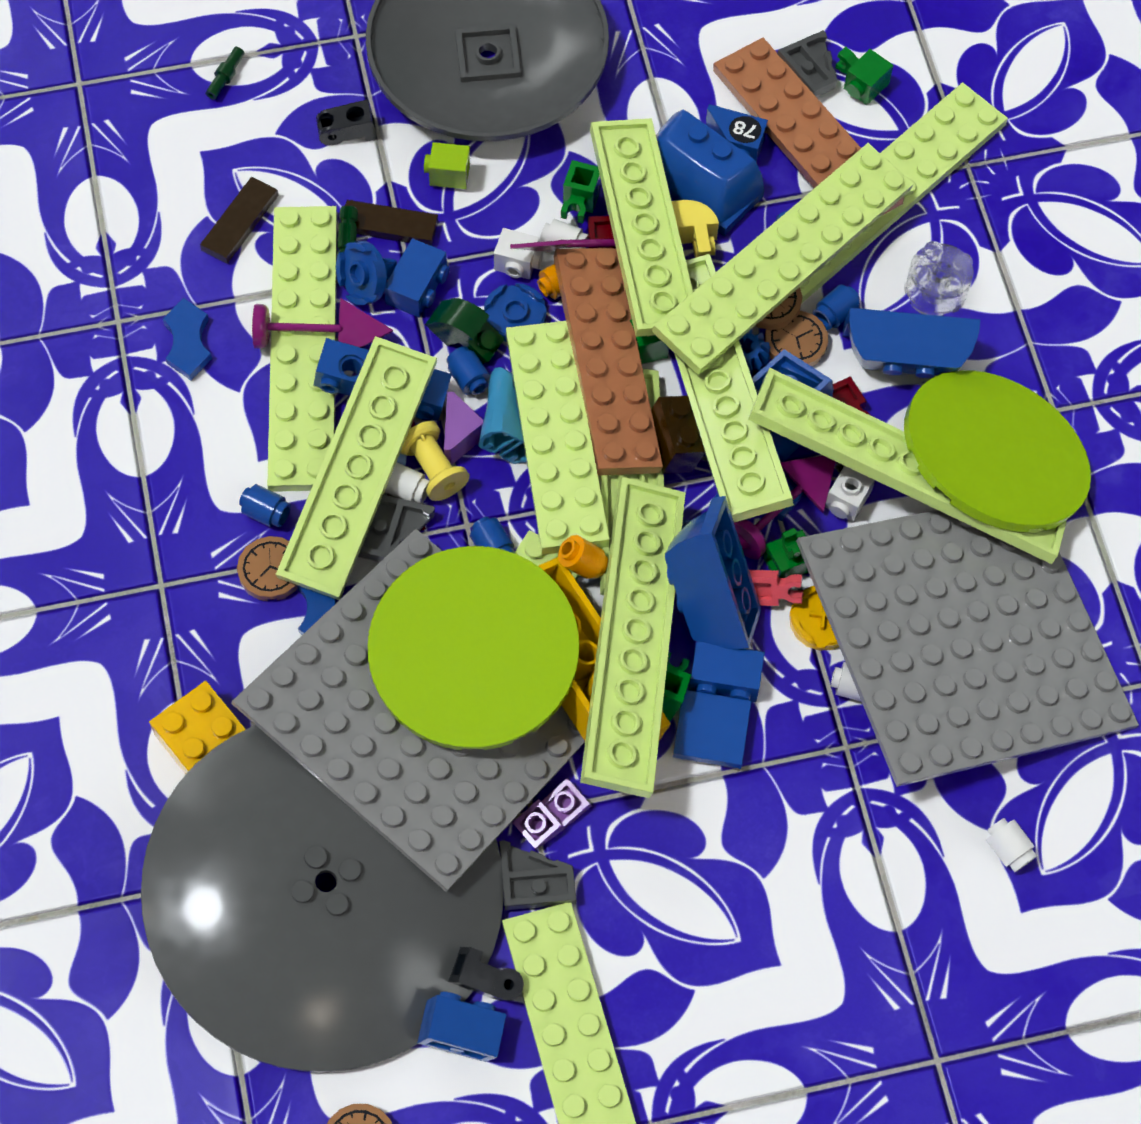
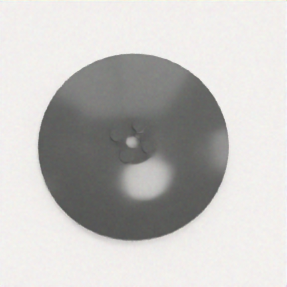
M375 0L366 28V50L369 66L375 81L386 98L400 112L419 125L446 136L472 141H502L528 136L545 130L572 114L589 97L599 82L605 68L609 46L608 23L600 0ZM484 51H492L496 55L491 58H485L480 54Z

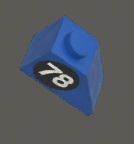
M709 104L706 125L751 156L757 163L765 140L768 120Z

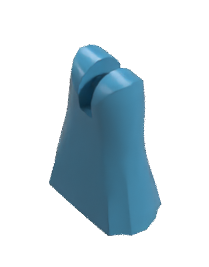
M498 367L492 371L489 379L488 402L482 424L479 447L490 453L500 451L499 455L501 458L513 464L524 463L527 461L513 375L511 372Z

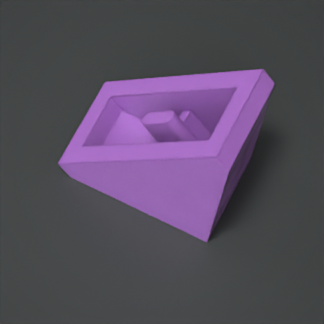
M447 392L444 454L452 465L479 443L483 419L454 392Z

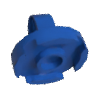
M367 241L349 242L345 245V251L339 252L337 256L336 274L339 286L345 285L347 292L350 294L346 295V298L356 305L375 303L382 297L386 288V280L390 278L397 265V261L391 258H382L376 247Z

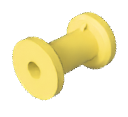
M425 421L410 428L401 454L415 456L430 480L426 489L427 495L432 501H440L460 491L467 484L470 475L466 468L451 465L436 442L440 435V428L434 421Z

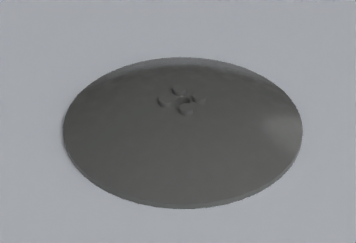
M254 725L230 737L198 761L175 787L155 822L146 849L141 883L142 917L147 942L156 967L179 1005L200 1027L234 1051L262 1063L304 1072H335L377 1064L397 1056L418 1044V1037L428 999L440 995V992H451L462 997L461 1001L465 1002L472 993L471 990L448 982L460 947H472L482 951L483 955L480 962L488 964L497 940L503 910L502 867L497 840L495 839L455 884L445 892L260 728ZM322 873L333 875L336 879V887L330 892L320 891L315 884V879L318 875Z

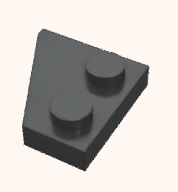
M824 30L781 48L777 53L816 97L835 89L837 83L836 72L831 65L833 61L831 51H827L825 43L827 35Z
M383 495L358 557L381 562L415 529L420 531L434 517L435 507Z
M505 840L499 841L505 910L551 907L563 903L576 904L572 865L559 860H549L543 854L532 850L529 853L511 846V842Z

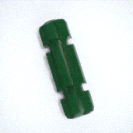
M342 206L340 208V219L342 221L339 223L338 248L340 252L345 251L347 243L356 241L357 226L355 222L358 221V210L354 206Z

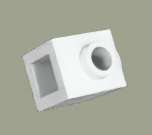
M503 228L494 251V270L506 273L513 278L522 277L530 279L534 268H540L543 251L510 249V244L539 242V237Z
M844 466L828 493L825 507L833 515L842 519L847 518L854 522L871 494L875 480Z

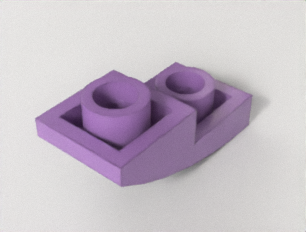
M567 778L542 801L538 799L513 824L535 849H538L573 823L592 805Z

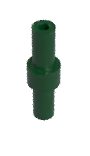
M235 46L226 61L220 63L214 72V80L205 92L207 97L215 100L225 84L231 82L236 74L235 68L245 54L243 49Z

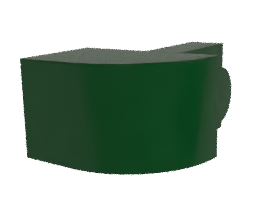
M459 298L441 301L425 324L445 345L460 343L464 347H468L469 350L474 351L482 364L488 363L505 339L487 322L489 315L484 310L469 301Z

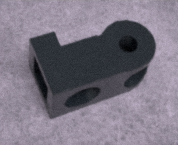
M368 99L321 111L316 116L319 140L325 145H336L344 140L362 137L365 138L366 142L378 139L374 115Z
M460 947L448 982L496 1000L510 1001L520 996L523 991L524 982L518 971L510 968H495L480 962L483 955L482 951L472 947Z

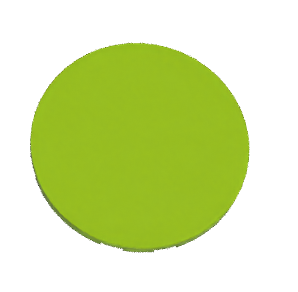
M973 370L951 371L935 376L924 383L908 405L904 418V434L907 448L910 453L914 454L919 464L917 469L933 489L938 488L951 499L950 504L966 515L987 525L1004 530L1028 532L1030 529H1043L1046 531L1064 524L1084 503L1090 489L1091 470L1086 450L1080 438L1058 410L1025 386L1005 377Z
M484 546L447 549L420 560L404 571L390 585L377 605L371 621L367 644L371 676L375 688L388 711L406 729L430 743L456 750L499 748L512 744L513 741L539 729L556 713L566 699L576 676L579 660V633L576 619L568 599L558 584L544 570L528 559L503 549Z

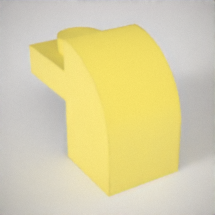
M672 201L681 243H692L695 258L710 254V256L715 255V240H717L719 227L718 218L707 205L698 201Z

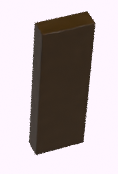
M251 176L201 242V251L228 264L279 196L278 190Z
M353 200L346 201L345 206H354L358 210V221L355 222L357 234L408 243L413 238L432 246L438 224L437 214Z

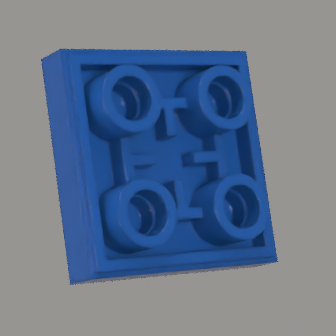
M686 690L680 707L672 758L741 769L751 701Z

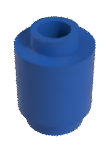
M838 285L816 304L813 315L823 322L826 330L837 328L845 321L850 308H860V297L852 287Z
M460 347L449 354L446 359L448 371L452 374V377L465 395H479L488 388L490 374L474 351L469 350L468 347Z
M258 484L253 485L251 488L247 487L239 500V505L242 506V514L269 527L275 525L280 528L283 526L291 510V504L286 502L285 497Z
M483 517L473 524V530L469 536L475 546L493 547L515 553L513 542L497 518Z

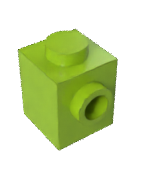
M433 142L431 154H425L424 173H429L430 186L467 189L470 169V146Z

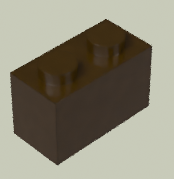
M688 396L659 397L651 412L663 464L662 474L691 473L704 456L705 450Z

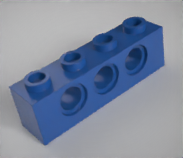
M326 338L316 369L313 386L319 387L326 393H340L350 396L369 350ZM434 369L415 415L417 418L426 421H439L452 376L451 373ZM353 371L357 376H347L344 372Z

